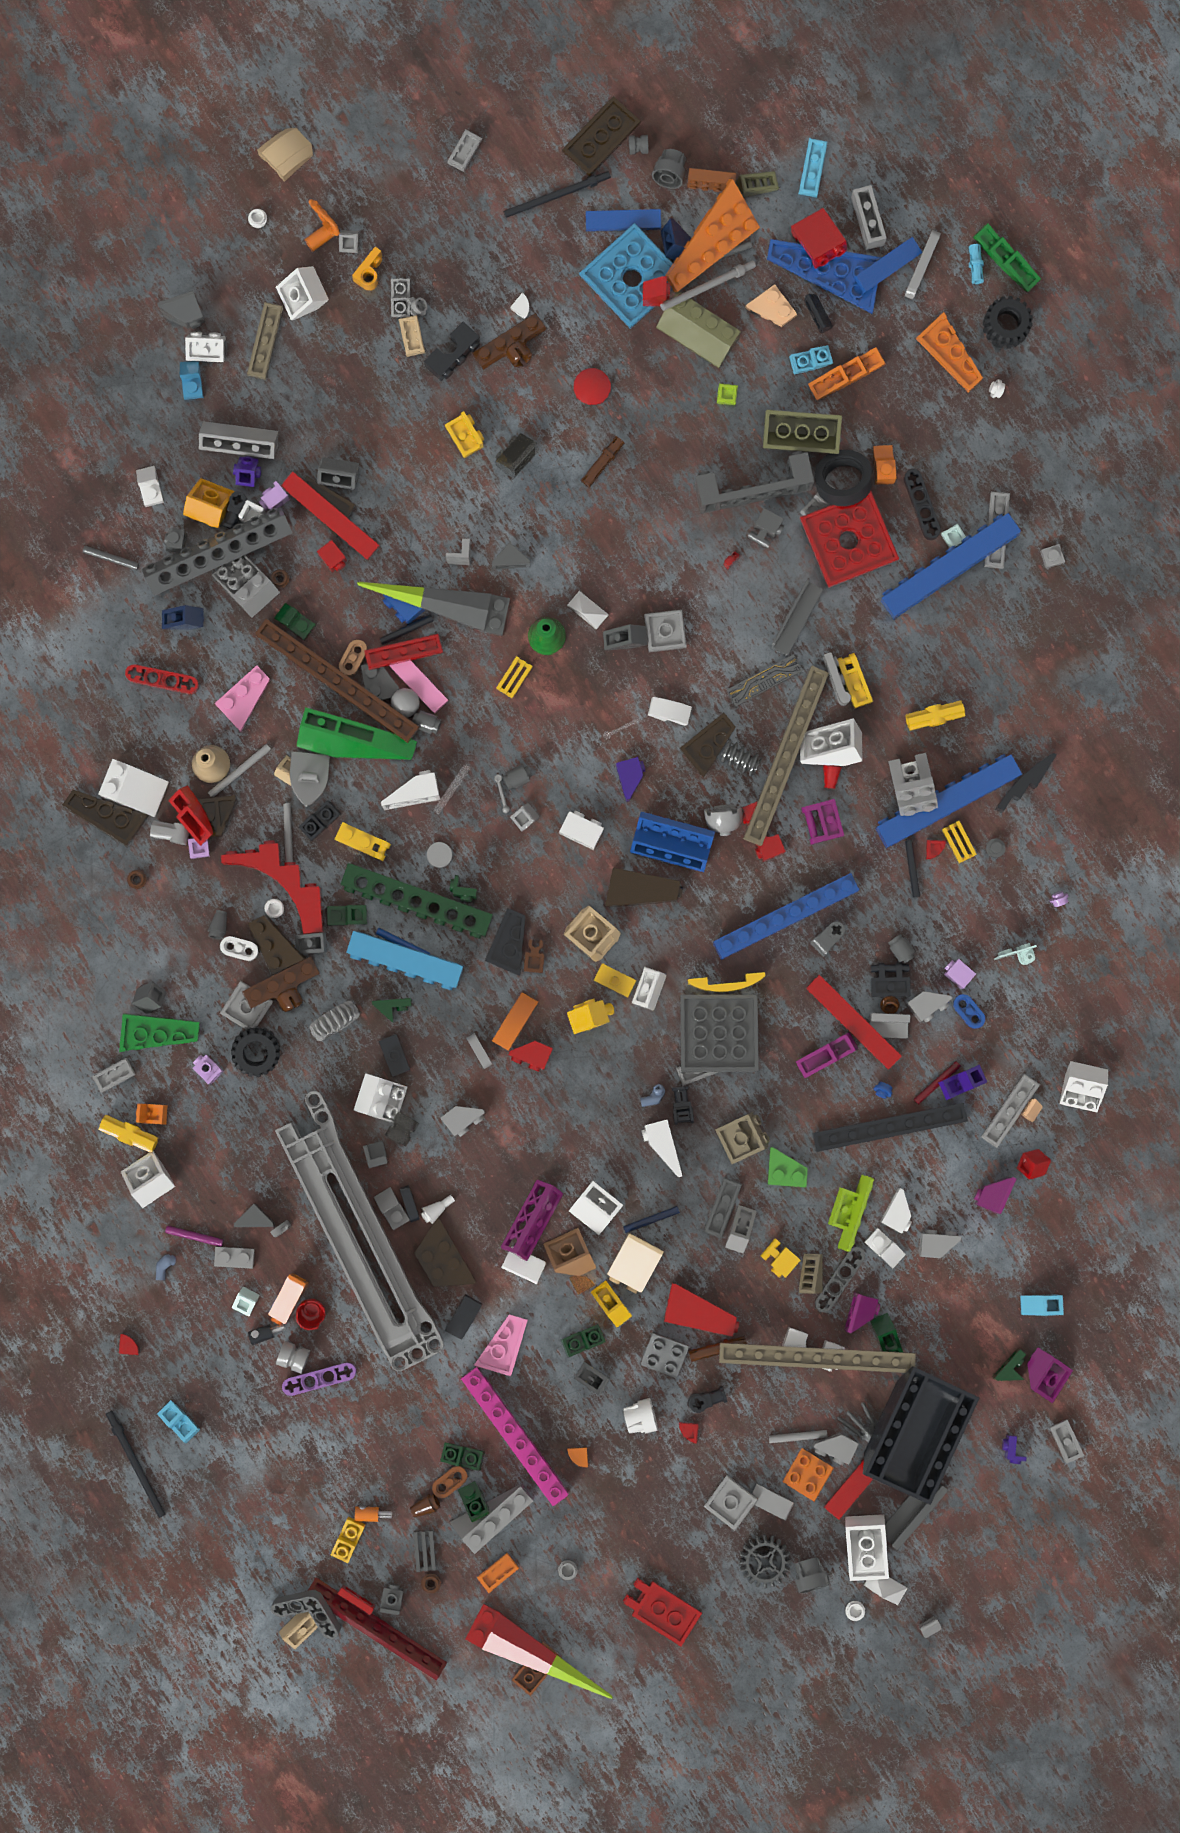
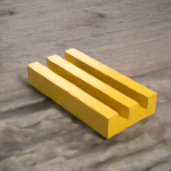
M516 656L496 689L513 699L533 666ZM517 663H519L520 665L518 669L512 676L511 680L509 681L505 689H503L502 687L504 683L510 676L511 672L513 671ZM523 667H526L527 669L512 692H508Z
M960 821L942 829L958 863L977 855ZM955 827L958 828L971 854L968 855L959 835L955 830ZM949 830H951L952 834L954 835L964 855L963 858H961L953 840L951 839L948 833Z

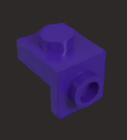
M1006 1434V1439L1003 1438L1002 1442L1005 1458L1010 1460L1009 1463L1021 1464V1461H1027L1026 1456L1016 1455L1017 1436Z

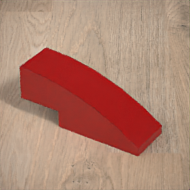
M187 785L180 788L168 801L179 813L176 816L196 842L202 846L213 835V830L202 805Z

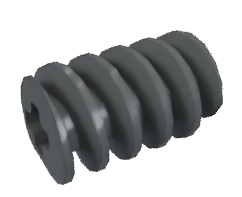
M729 739L721 754L722 762L724 763L729 759L728 766L736 763V770L742 766V773L749 770V777L755 774L763 757L758 760V753L752 757V750L744 753L745 746L738 750V743L736 742L731 746V739Z

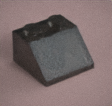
M522 433L518 436H513L508 442L509 446L505 451L502 449L495 457L496 466L512 480L538 453L537 442Z

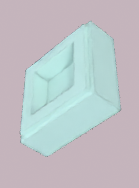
M958 524L941 533L949 548L954 545L955 547L961 545V541L966 537Z

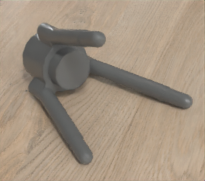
M862 1402L861 1405L871 1425L869 1423L863 1425L850 1411L846 1413L860 1427V1431L839 1416L837 1420L857 1434L863 1441L866 1440L869 1443L877 1424L866 1404Z

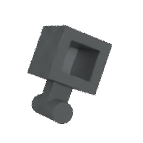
M764 508L754 525V529L758 530L759 533L756 534L751 531L748 538L768 548L771 542L765 539L766 535L774 539L776 534L779 536L784 528V525H782L784 519Z

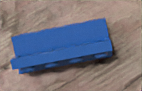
M641 812L630 853L704 872L715 831Z

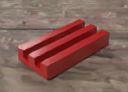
M342 1585L337 1593L369 1615H371L375 1608L373 1603L345 1585Z

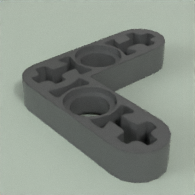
M316 1590L277 1597L271 1605V1612L277 1617L309 1612L320 1632L327 1639H336L341 1630L338 1620L323 1595ZM293 1601L299 1602L301 1606H296ZM318 1612L324 1613L327 1617H321Z

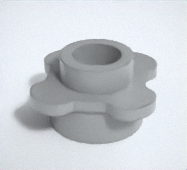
M411 297L409 299L410 313L413 316H424L427 310L426 301L421 297L417 299Z

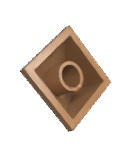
M579 1228L543 1244L556 1273L581 1276L596 1269Z

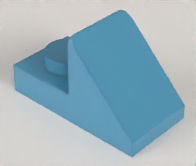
M199 361L180 362L179 374L182 380L184 399L204 398Z

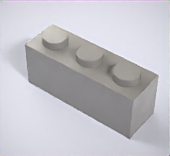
M872 186L854 189L851 199L866 250L884 246L887 237Z

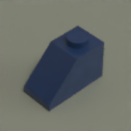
M672 218L668 220L661 230L665 257L676 260L685 249L686 243L691 240V237Z
M183 605L162 610V629L201 628L204 622V608Z

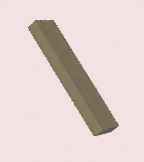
M264 302L247 372L248 376L266 380L283 306Z

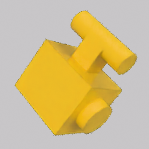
M775 1238L760 1256L765 1261L770 1255L773 1256L775 1259L770 1263L773 1267L771 1271L779 1278L782 1275L786 1278L800 1262V1259L786 1247L781 1252L776 1250L781 1243Z

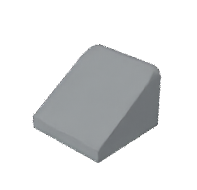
M340 230L339 252L358 253L359 231Z
M527 803L510 818L523 832L540 817L531 805Z
M934 1616L918 1626L925 1638L942 1629L937 1618Z

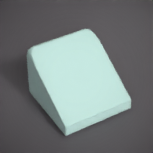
M242 1287L232 1308L250 1316L260 1295Z

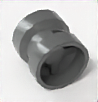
M634 135L628 136L629 155H635L639 151L642 154H648V135H641L640 138Z

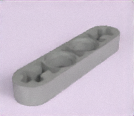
M932 230L907 288L905 297L914 299L940 238V232Z

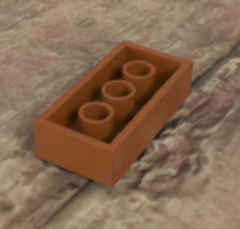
M689 168L687 187L693 190L701 189L703 191L713 190L714 192H720L725 189L729 179H733L735 182L736 173Z
M544 1640L541 1642L544 1646H546L548 1649H550L552 1652H554L556 1655L562 1658V1655L559 1654L554 1648H552L547 1642H545ZM522 1665L512 1677V1681L531 1696L548 1674Z

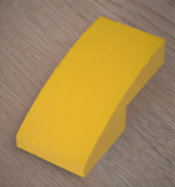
M348 1516L331 1552V1556L348 1563L366 1524L355 1521V1519Z

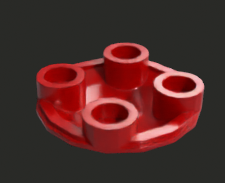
M588 368L581 371L574 381L576 398L588 405L602 404L611 391V383L608 376L596 368Z

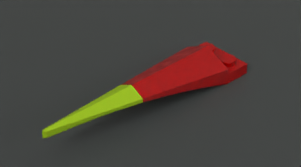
M483 1604L465 1640L485 1651L607 1698H613L611 1694L572 1667L504 1614Z

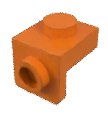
M138 1103L136 1122L166 1125L168 1105Z

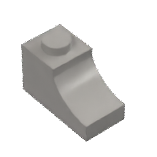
M738 1205L725 1248L744 1253L752 1231L756 1210Z

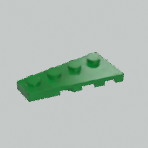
M124 1013L122 1016L119 1052L199 1041L200 1021Z

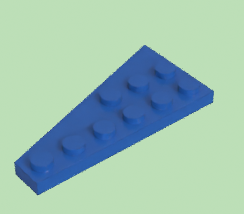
M770 239L767 260L871 314L873 313L877 285L863 293L854 276L882 257L845 252L842 256L835 257L826 265L815 269L812 259L801 244Z

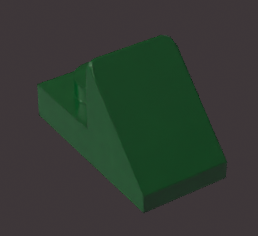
M286 603L274 617L275 620L304 641L316 626L300 614L297 609Z
M412 999L372 1001V1005L394 1023L393 1008H396L397 1011H408V1007H412Z
M1017 1348L995 1372L992 1378L996 1381L1024 1380L1014 1368H1019L1023 1364L1026 1354Z

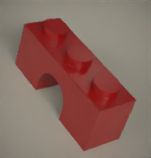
M757 802L742 807L743 824H749ZM778 834L772 837L765 836L763 844L761 846L756 845L757 848L754 849L758 859L762 858L763 862L786 852Z

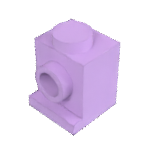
M277 481L273 483L274 488L270 487L262 493L263 496L259 504L265 511L278 508L290 500Z
M200 1055L193 1062L195 1066L192 1069L208 1085H211L224 1072L208 1055L204 1057ZM207 1064L209 1066V1070L207 1072H204L203 1066Z

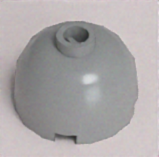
M733 804L714 806L712 811H709V808L704 810L706 824L709 829L720 832V836L731 835V831L736 830L743 820L741 805L738 808Z

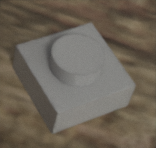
M1059 544L1040 551L1046 569L1065 563Z

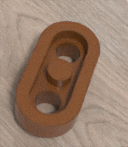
M454 1466L439 1477L432 1486L434 1495L438 1498H446L462 1486L468 1477L466 1469L462 1466ZM456 1472L461 1473L462 1477L460 1479L454 1477ZM444 1484L446 1490L441 1491L439 1485Z

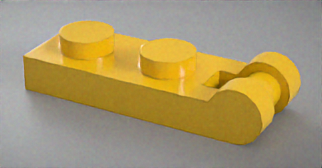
M851 653L843 659L842 657L838 658V668L844 677L854 709L872 703V697L855 653ZM852 664L853 668L847 670L846 665Z
M342 822L335 837L336 841L380 861H384L386 857L384 854L391 846L390 843ZM375 844L380 846L377 852L373 851Z

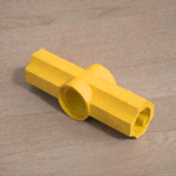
M960 700L945 705L929 706L925 710L906 714L907 727L909 731L927 726H939L945 724L946 721L965 717L964 705Z
M108 1115L104 1116L98 1129L116 1137L117 1140L123 1143L137 1146L150 1153L156 1148L159 1139L148 1132L140 1130L141 1128L131 1123L122 1122Z

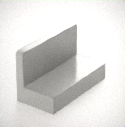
M462 538L461 553H446L447 564L470 566V539Z
M870 1014L869 1024L883 1038H908L910 1015Z

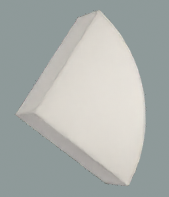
M521 293L510 308L525 320L529 315V302L526 296Z

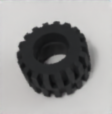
M1004 296L999 301L996 299L989 306L983 320V332L987 333L986 338L988 340H993V345L998 343L999 348H1003L1006 345L1007 349L1011 348L1012 345L1016 347L1025 340L1033 324V315H1030L1031 309L1030 307L1026 308L1027 303L1025 301L1021 303L1018 297L1014 300L1013 296H1009L1008 299ZM1003 314L1013 316L1018 323V328L1015 330L1003 329L999 325L997 317Z
M255 1026V1028L248 1027L245 1031L242 1030L234 1039L231 1049L232 1062L237 1070L239 1069L242 1074H248V1077L267 1075L269 1071H273L279 1061L280 1045L278 1044V1039L274 1037L271 1031H267L264 1027L263 1029L259 1028V1026ZM257 1041L264 1044L267 1048L266 1058L259 1062L248 1060L244 1055V1049L248 1043Z

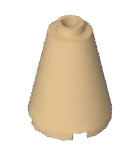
M207 745L200 748L192 760L194 774L201 781L207 783L220 782L226 777L230 768L228 754L222 748L215 745Z

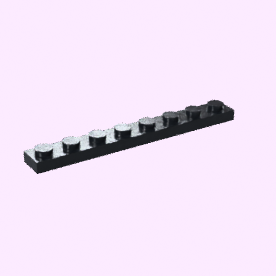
M964 1103L812 1134L816 1152L968 1122Z

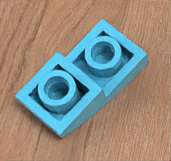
M828 345L811 348L809 351L789 356L794 375L833 364Z

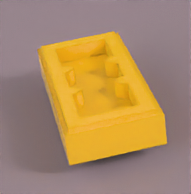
M603 963L594 978L595 982L627 998L636 982L635 979Z

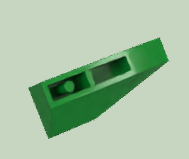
M306 707L297 741L298 748L335 758L412 760L417 745L415 740L411 739L407 743L394 733Z

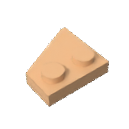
M775 284L745 306L748 311H753L766 320H772L773 323L781 327L797 316L795 310Z

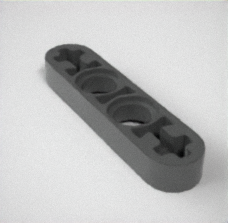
M852 1247L851 1251L846 1253L823 1287V1293H819L815 1300V1307L818 1311L828 1312L836 1303L865 1259V1252L862 1248ZM859 1250L861 1259H855L853 1264H856V1267L854 1268L845 1261L847 1258L851 1261L853 1258L851 1253ZM843 1266H848L851 1269L848 1277H843L840 1274V1269ZM832 1282H837L840 1285V1290L837 1293H832L829 1290V1285ZM826 1291L835 1298L833 1300L829 1298L827 1300L829 1306L821 1309L819 1300H825L827 1295H824V1292Z

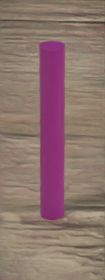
M167 1226L165 1231L167 1234L222 1247L224 1239L172 1226Z

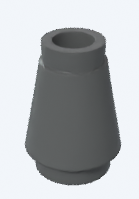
M216 910L207 930L210 938L223 940L224 936H226L227 912Z

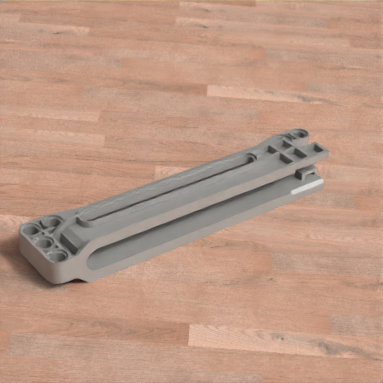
M311 1091L306 1095L305 1102L314 1121L320 1125L321 1129L301 1137L295 1123L292 1122L275 1130L382 1350L392 1368L396 1371H403L439 1353L444 1347V1340L433 1318L417 1298L340 1142L334 1117L324 1096L320 1092ZM314 1094H317L320 1098V1102L317 1105L310 1103V1097ZM321 1112L328 1114V1120L324 1123L318 1119V1115ZM329 1173H333L336 1176L405 1316L403 1323L396 1320L328 1182L327 1177ZM425 1321L430 1322L432 1325V1329L429 1332H424L421 1328V1324ZM432 1339L439 1340V1349L435 1350L430 1347ZM414 1348H420L423 1351L421 1358L413 1356L412 1351ZM397 1357L405 1359L403 1367H398L395 1364Z

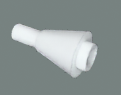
M449 1195L441 1202L439 1201L421 1208L423 1211L421 1213L422 1218L426 1223L430 1221L433 1224L445 1208L455 1201L454 1198Z

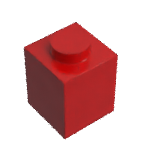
M332 540L317 551L318 556L332 573L335 570L338 572L345 567L347 559Z

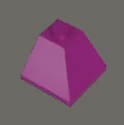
M1006 1177L982 1186L981 1189H977L973 1198L976 1200L974 1204L995 1214H1001L1016 1182V1178Z
M854 1292L844 1330L852 1333L872 1320L874 1315H878L880 1309L878 1299Z
M1037 1348L1028 1362L1031 1389L1053 1403L1073 1370L1050 1354Z

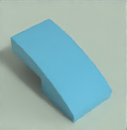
M172 1400L157 1413L163 1422L184 1443H187L200 1430Z

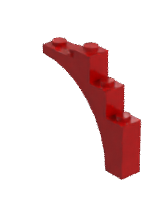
M274 840L263 841L264 844L259 845V852H256V849L245 850V853L237 854V851H226V855H221V863L224 865H241L254 868L279 882L296 905L301 918L303 934L324 933L321 887L316 886V883L305 884V887H302L301 867L296 865V862H285L284 866H281L280 845L278 843H275Z

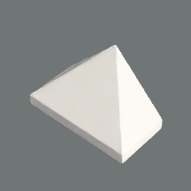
M580 591L567 605L596 630L608 617L604 610Z
M890 1577L889 1579L866 1580L864 1586L896 1605L900 1603L907 1590V1587Z

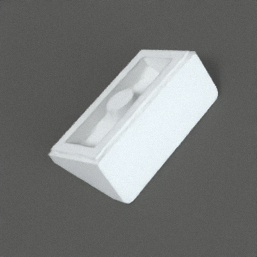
M644 967L632 1003L654 1010L666 979V974Z
M508 1252L501 1268L537 1284L546 1262L530 1255L528 1261H524L515 1254Z

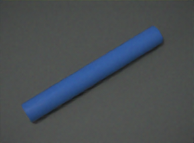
M378 928L376 931V935L390 942L430 954V952L381 928Z

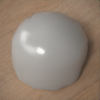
M399 689L391 698V707L406 718L414 716L419 709V697L412 689Z

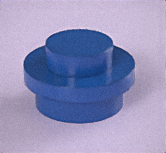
M879 1082L874 1087L876 1095L886 1099L893 1094L891 1092L893 1088L887 1083Z

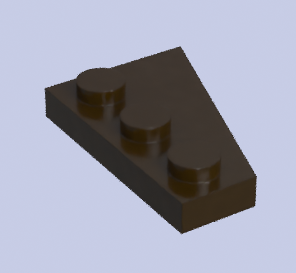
M723 712L679 748L703 778L736 726Z

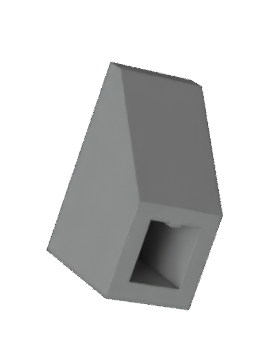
M923 991L907 1002L906 1005L919 1022L923 1020L928 1022L935 1017L933 1014L938 1009L943 1011L951 1005L949 1001L952 1000V997L950 995Z
M455 1106L442 1116L441 1120L455 1137L457 1135L461 1137L469 1131L468 1126L472 1123L477 1125L481 1122L486 1112L483 1109Z
M926 1230L925 1233H920L919 1256L941 1258L961 1241V1236H956L957 1232L945 1231V1235L937 1234V1230Z
M838 1433L815 1441L812 1446L816 1448V1453L824 1457L828 1454L834 1457L832 1461L843 1466L844 1463L850 1464L859 1443Z

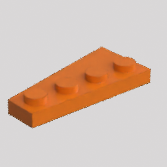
M943 312L916 340L969 393L982 381L983 377L971 357L967 354L963 343L960 342L956 331L950 325L947 316Z

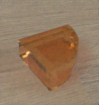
M585 1276L569 1277L578 1295L595 1286L593 1281Z

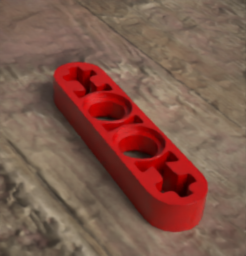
M130 665L125 670L126 678L133 683L185 694H194L199 689L198 681L189 675L140 665ZM136 669L138 673L143 674V670H145L144 681H141V676L132 678L129 673ZM152 672L158 674V679L154 683L148 681V675ZM168 677H176L177 682L174 686L167 685L166 680ZM180 678H183V683H189L190 680H192V683L195 685V687H191L190 690H188L187 686L181 685L180 689Z

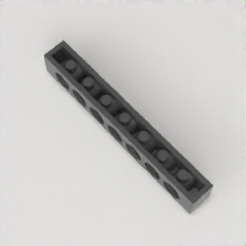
M281 506L272 508L265 514L254 516L245 523L236 524L225 532H219L214 537L201 540L194 546L183 548L174 555L164 557L163 560L150 563L142 569V572L155 596L288 536L293 532ZM272 524L271 527L265 528L267 525ZM255 532L253 535L248 536L249 533Z

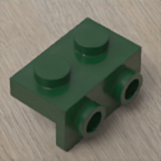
M455 875V878L451 879L450 892H453L454 897L460 898L462 902L469 903L477 900V889L459 887V875Z

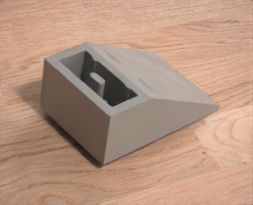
M246 555L223 564L212 574L251 618L280 593L274 584Z

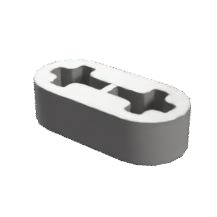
M475 1033L466 1037L483 1068L486 1069L491 1066L492 1062Z

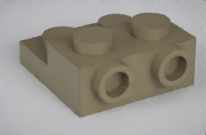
M753 1112L715 1129L731 1164L769 1147V1136L766 1132H762L760 1128L761 1120Z

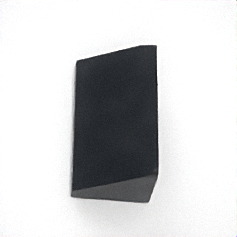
M807 294L804 302L819 332L822 334L832 329L833 325L816 294Z

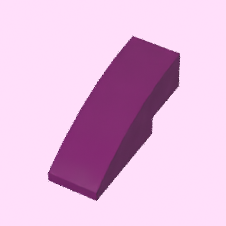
M850 1032L797 1060L796 1064L804 1078H807L859 1048Z

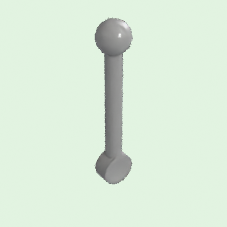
M496 775L494 779L498 783L503 803L502 811L508 813L510 808L506 804L501 784L502 776Z

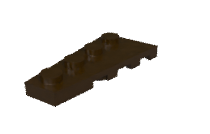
M72 790L62 804L65 809L125 847H128L148 818V814L139 813L130 808L121 807L76 790Z

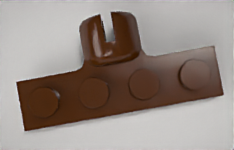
M534 313L472 354L483 370L504 357L508 358L514 367H523L520 359L522 358L528 364L532 358V353L526 343L544 332L546 327L538 315Z
M309 957L242 991L250 1009L275 998L282 1011L289 1012L293 1009V1006L297 1008L303 1003L297 986L320 973L312 958Z

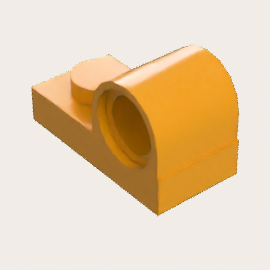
M374 247L352 275L353 281L365 290H374L378 285L377 273L373 268H377L382 262L381 250ZM367 276L374 278L371 282L364 281Z

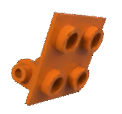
M801 1448L782 1482L815 1502L834 1467Z

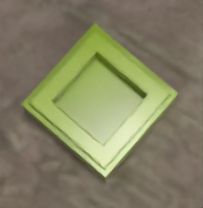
M719 383L717 403L736 405L738 385Z

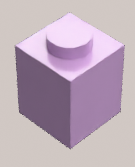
M957 959L955 962L951 960L944 968L947 970L944 975L960 989H964L976 975L960 959Z

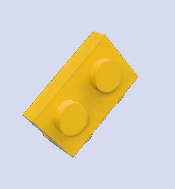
M464 411L461 412L459 417L445 424V428L463 458H466L483 448L482 441H484V437L479 430L476 431L473 425L475 423L471 415H466Z

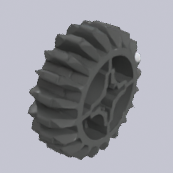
M763 1534V1540L760 1541L759 1536L756 1535L755 1539L757 1542L753 1543L749 1539L748 1541L751 1546L743 1545L747 1552L740 1551L739 1553L742 1557H745V1559L738 1560L740 1564H745L740 1567V1571L747 1570L743 1577L748 1578L751 1576L749 1579L750 1584L757 1580L756 1587H759L761 1582H763L765 1589L767 1588V1582H770L771 1586L775 1587L774 1580L781 1584L782 1581L779 1577L787 1578L786 1573L783 1571H790V1567L785 1565L792 1563L791 1559H785V1557L790 1555V1552H783L787 1548L786 1544L779 1547L781 1539H777L774 1543L773 1535L770 1536L768 1541L766 1534ZM761 1546L771 1547L765 1553L755 1551L756 1548ZM776 1550L781 1556L780 1567H777L772 1562ZM750 1555L758 1561L754 1572L749 1567ZM768 1557L770 1565L763 1566L760 1558ZM764 1570H771L775 1572L771 1576H759V1574H762Z

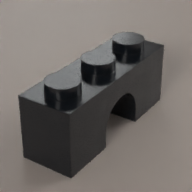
M464 321L450 334L451 340L457 345L453 353L444 354L436 348L424 360L425 367L440 381L444 378L448 379L453 374V369L457 365H462L467 359L466 356L470 352L473 353L480 346L479 335Z

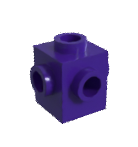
M249 456L239 457L238 463L234 464L233 475H236V485L255 487L257 478L261 477L262 469L258 466L259 459Z

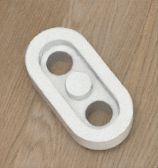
M228 936L220 943V949L225 955L238 959L252 961L257 958L259 953L256 944L243 939ZM229 943L234 944V948L232 950H228L227 948ZM251 948L252 954L247 955L246 949Z

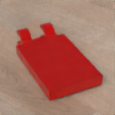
M637 1578L633 1585L642 1592L637 1600L627 1594L623 1599L624 1604L634 1609L632 1616L674 1643L682 1646L702 1612L654 1581L648 1585Z

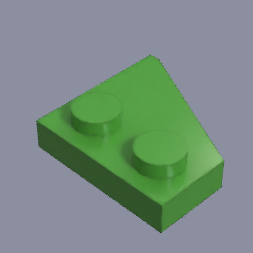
M770 1147L767 1184L806 1187L808 1168L777 1149Z

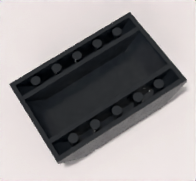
M912 1366L897 1380L864 1451L863 1474L931 1505L979 1401V1397Z

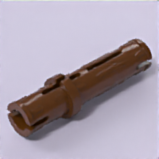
M615 436L607 448L602 450L600 457L580 481L590 488L611 460L613 461L616 458L615 455L625 444L624 441Z
M745 1335L688 1350L691 1362L719 1355L720 1343L747 1344Z

